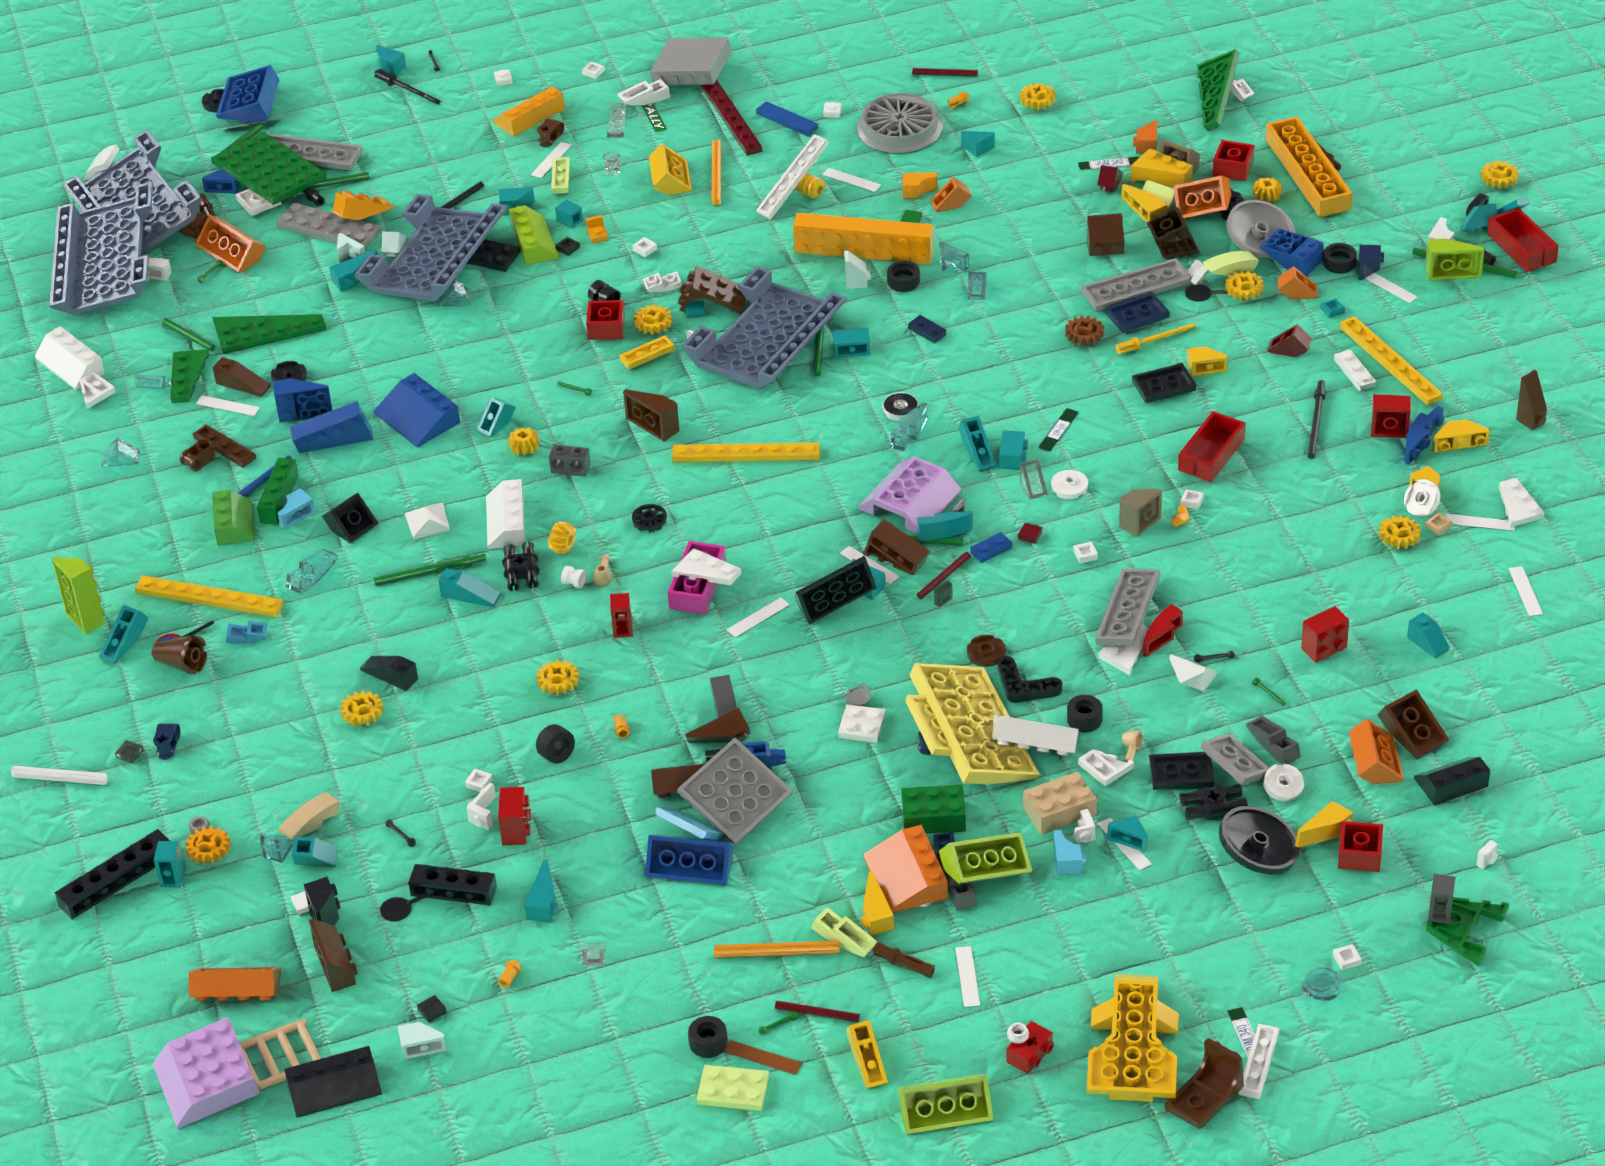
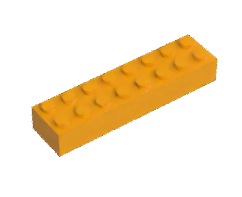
M1296 116L1266 123L1265 140L1318 216L1323 217L1351 210L1353 193L1299 117Z
M797 213L793 223L794 253L844 257V251H849L860 259L894 262L909 261L931 265L934 254L933 224Z

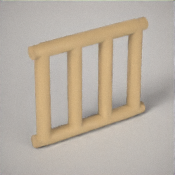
M305 1018L239 1043L259 1091L286 1081L285 1072H279L265 1043L266 1041L278 1038L291 1067L300 1065L286 1036L287 1033L298 1030L312 1061L322 1059L306 1028L307 1021ZM256 1045L272 1076L259 1081L245 1051Z

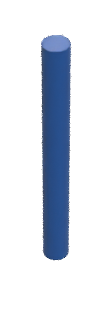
M289 455L285 457L287 459H292V457ZM274 466L238 492V494L245 497L267 481Z

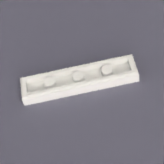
M1258 1024L1243 1073L1244 1087L1238 1092V1095L1255 1099L1261 1098L1280 1028Z

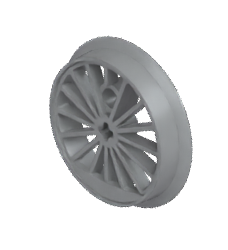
M908 93L888 94L874 99L864 108L862 116L857 123L858 136L866 145L889 153H907L923 149L935 142L943 129L942 120L936 113L933 104L923 97ZM906 131L908 136H902V132Z

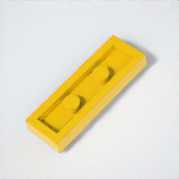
M662 336L619 355V358L623 365L630 370L674 351L675 347L666 336Z

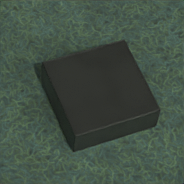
M569 237L556 244V249L567 256L580 248V243Z
M436 995L417 1004V1010L428 1023L447 1013L446 1007Z

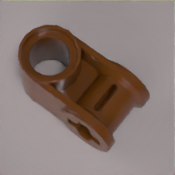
M547 118L537 128V132L540 135L539 145L542 147L551 146L563 134L564 123Z
M208 438L198 440L197 443L182 452L180 462L183 465H188L194 472L199 471L216 457L212 441Z

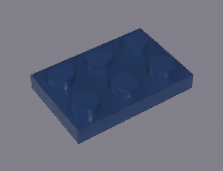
M1153 292L1106 308V315L1122 333L1170 318L1169 310Z

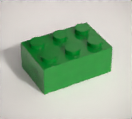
M963 784L901 788L904 829L922 825L926 834L966 831Z

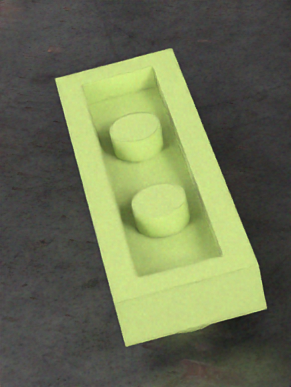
M569 157L553 158L552 194L569 193Z

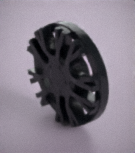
M642 505L634 510L632 522L634 527H637L641 532L648 530L651 533L655 529H662V526L667 522V513L659 505Z

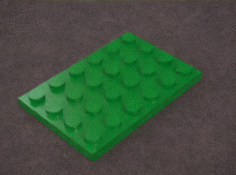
M265 132L211 157V161L215 166L233 176L237 181L272 205L327 179L324 171Z

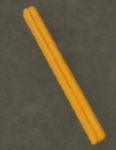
M719 139L712 141L711 200L714 206L721 204V141Z
M839 941L726 944L714 946V956L716 958L840 953Z

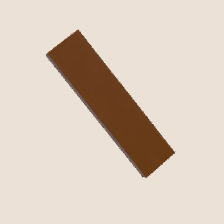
M204 425L193 433V438L197 441L204 438L210 439L215 452L242 468L256 459L255 453L208 425Z

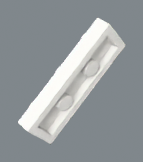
M1351 350L1334 354V361L1359 392L1376 387V380Z

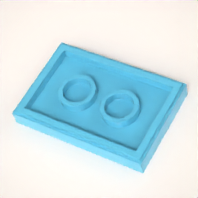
M661 807L656 809V816L702 839L724 840L723 833L677 809Z

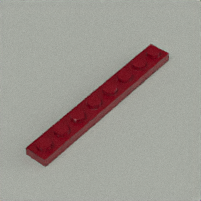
M716 79L714 84L700 85L746 156L762 152L761 144L718 80Z

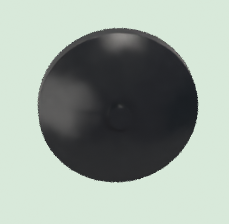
M1253 806L1237 807L1230 810L1220 823L1219 838L1223 848L1231 858L1249 870L1270 875L1284 873L1294 865L1299 856L1300 847L1295 846L1297 836L1293 829L1282 818L1268 810Z

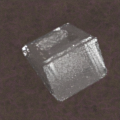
M585 943L582 950L583 964H604L605 943Z

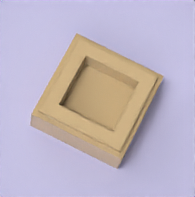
M1438 512L1425 522V527L1440 536L1452 527L1453 522Z

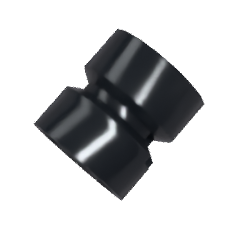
M596 280L588 290V298L591 301L620 300L621 293L604 281Z

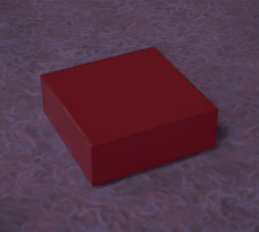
M1024 523L1018 533V539L1036 544L1043 532V527Z

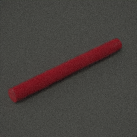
M913 68L912 74L978 77V70Z
M963 553L917 593V597L923 599L964 564L971 557L970 553Z
M777 1000L775 1002V1009L797 1011L803 1014L853 1022L860 1021V1014Z

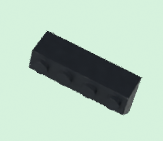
M369 1046L284 1069L297 1118L382 1095Z

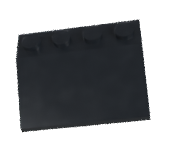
M862 556L796 591L795 599L808 624H811L877 589L866 557Z

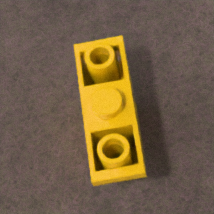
M1466 419L1448 421L1434 436L1433 451L1441 452L1488 445L1490 430Z

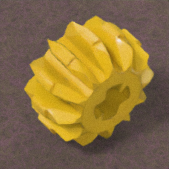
M1266 177L1265 179L1260 178L1255 181L1253 196L1256 200L1272 203L1280 200L1282 187L1279 180H1274V177L1271 179Z
M523 427L522 429H515V432L510 433L508 440L512 453H517L518 456L522 454L525 456L526 454L533 455V451H538L540 443L536 430H531L530 427L527 429Z
M560 521L555 523L549 534V548L558 554L569 553L575 542L576 528L567 522Z

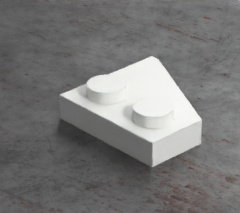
M1094 749L1078 758V765L1104 786L1109 785L1134 768L1132 760L1123 762L1117 760L1115 755L1104 754Z

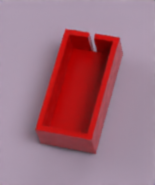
M1520 208L1489 218L1488 236L1527 273L1539 269L1541 266L1545 267L1557 262L1559 245Z
M1212 411L1180 451L1178 471L1192 476L1196 474L1197 478L1212 483L1245 440L1246 422Z

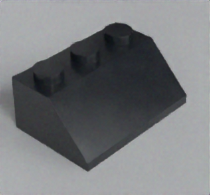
M1480 756L1467 757L1414 775V779L1435 806L1487 788L1489 785L1490 769Z

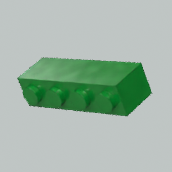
M277 459L257 504L260 523L278 525L279 518L277 512L285 507V496L292 493L299 476L296 459Z

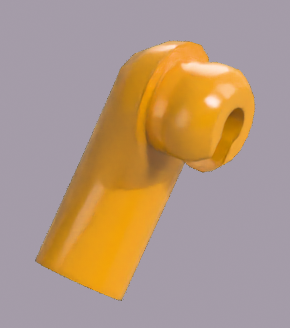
M1180 505L1177 508L1178 514L1171 519L1174 527L1182 526L1189 521V514L1185 505Z

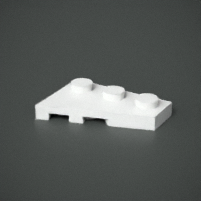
M693 548L672 570V577L684 575L689 576V579L692 580L703 578L711 583L732 585L741 575V568Z
M1144 625L1141 626L1134 646H1105L1099 652V658L1130 675L1134 663L1136 664L1141 650H1143V641L1149 628Z

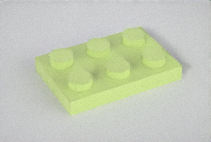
M704 1065L697 1095V1105L762 1111L769 1081V1071Z

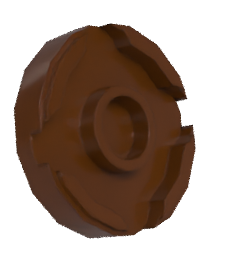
M993 635L974 637L971 643L967 645V657L978 666L989 667L997 665L999 658L1006 655L1005 643L1000 638H994Z

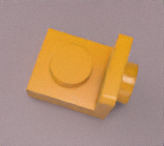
M603 216L586 218L587 233L591 243L608 241Z

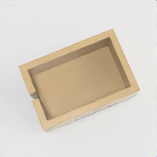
M1078 771L1023 791V809L1041 835L1076 823L1080 819V810L1088 809L1091 817L1096 815L1097 798L1088 786L1086 787V782Z

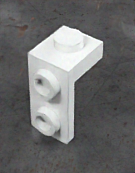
M489 783L466 807L468 821L486 830L493 826L491 811L485 808L496 797L494 784Z

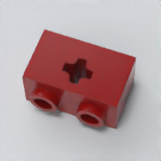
M629 593L610 594L613 637H633Z
M1030 1021L1026 1026L1029 1030L1028 1039L1023 1043L1012 1042L1006 1048V1062L1027 1074L1033 1068H1037L1042 1058L1049 1054L1054 1047L1053 1032L1033 1021Z

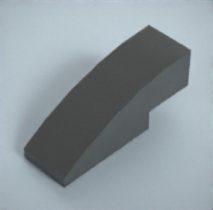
M724 675L710 678V687L717 718L737 709L730 676Z
M1264 716L1246 723V727L1259 744L1280 763L1288 764L1301 758L1299 743L1287 737L1286 729Z
M940 860L939 864L947 879L948 892L956 910L976 907V893L971 883L959 884L944 871L942 861Z

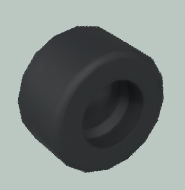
M1079 695L1069 701L1067 705V723L1071 728L1079 729L1078 732H1091L1101 726L1103 706L1099 699L1091 695Z
M557 724L545 727L539 733L536 740V749L540 756L555 764L567 760L575 747L573 734Z
M703 1016L694 1020L688 1029L691 1051L702 1058H712L723 1053L728 1042L725 1023L714 1016ZM707 1035L713 1036L711 1038H702L703 1036Z

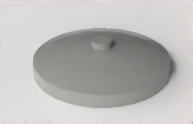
M1243 201L1233 207L1227 218V231L1231 240L1241 250L1250 251L1255 257L1272 258L1260 249V245L1279 228L1295 233L1294 225L1289 216L1279 207L1266 201Z

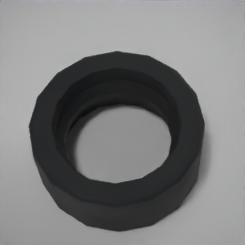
M1330 244L1324 249L1323 265L1325 269L1333 273H1348L1356 266L1357 252L1349 244ZM1335 256H1343V257H1346V258H1348V259H1346V260H1336V259H1333L1332 257H1335Z
M909 261L893 263L887 269L888 286L900 292L914 290L920 283L919 267ZM907 274L911 277L902 279L895 276Z

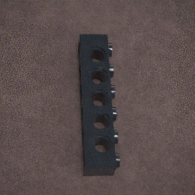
M159 829L146 835L136 843L56 891L55 896L58 906L71 919L76 918L155 868L153 859L158 841L170 840Z

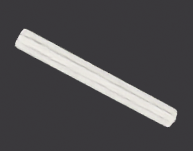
M13 766L11 770L12 777L97 785H106L108 781L106 773Z

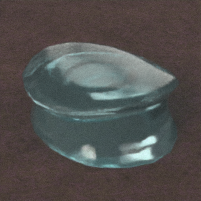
M1315 968L1306 975L1302 988L1304 993L1313 999L1330 1001L1339 995L1341 977L1332 969Z

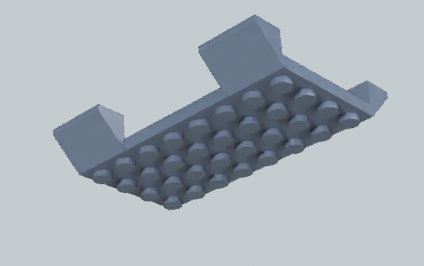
M147 129L133 138L138 148L109 166L108 169L103 170L85 183H82L76 175L63 184L81 210L84 211L135 197L137 185L152 181V209L143 223L141 255L194 221L202 200L188 180H185L172 190L158 173L155 166L161 146Z
M152 181L137 185L135 197L80 212L74 203L57 207L50 308L76 315L139 298L148 280L149 257L148 255L141 257L143 223L152 209Z
M417 194L402 213V217L417 228V231L389 267L385 256L370 254L354 274L355 278L373 293L435 302L447 290L506 211L507 205L491 204L485 213L435 207L432 196Z
M756 266L738 285V289L751 303L748 309L717 342L716 331L700 325L681 345V348L698 368L760 389L776 379L847 301V297L831 292L825 300L804 294L773 283L772 272Z

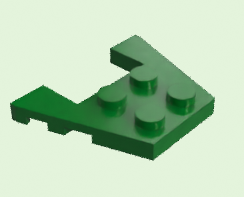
M1453 897L1450 924L1428 921L1426 931L1479 966L1486 954L1487 947L1468 941V938L1480 915L1502 922L1509 910V903L1501 902V905L1491 904V901L1486 900L1478 903L1469 902V899Z

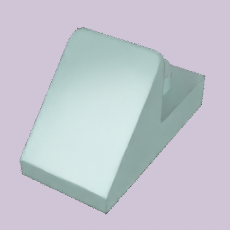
M342 233L338 234L337 252L339 262L349 256L355 258L365 254L364 245Z

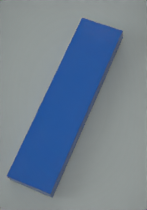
M767 101L756 109V114L806 136H809L818 129V123Z

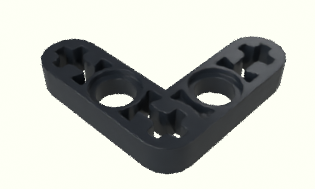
M1009 656L999 658L998 673L1008 701L1019 703L1056 697L1062 693L1063 684L1061 679L1050 677L1022 682L1015 660ZM1009 677H1012V678H1015L1016 680H1014V681H1007L1006 679L1009 678ZM1037 688L1039 691L1031 692L1030 689Z

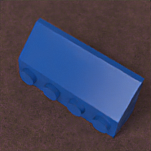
M658 834L649 835L645 876L727 885L733 861L734 842Z

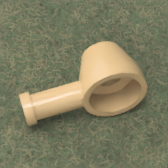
M608 555L601 556V564L596 566L593 573V581L599 586L608 585L612 581V574L608 568V563L610 562Z
M1141 730L1123 733L1122 744L1128 747L1123 762H1128V760L1134 762L1136 750H1140L1142 746L1143 736Z

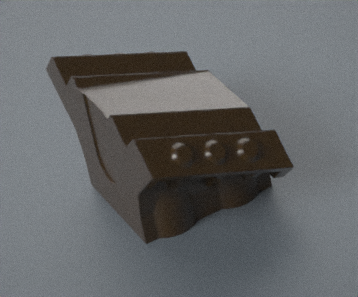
M1178 207L1169 209L1166 213L1153 217L1147 222L1164 259L1200 253Z

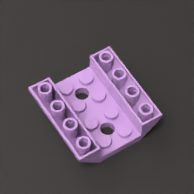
M913 456L899 463L860 503L858 509L875 515L880 508L886 509L905 517V529L917 533V517H935V513H943L962 492V489L945 468Z

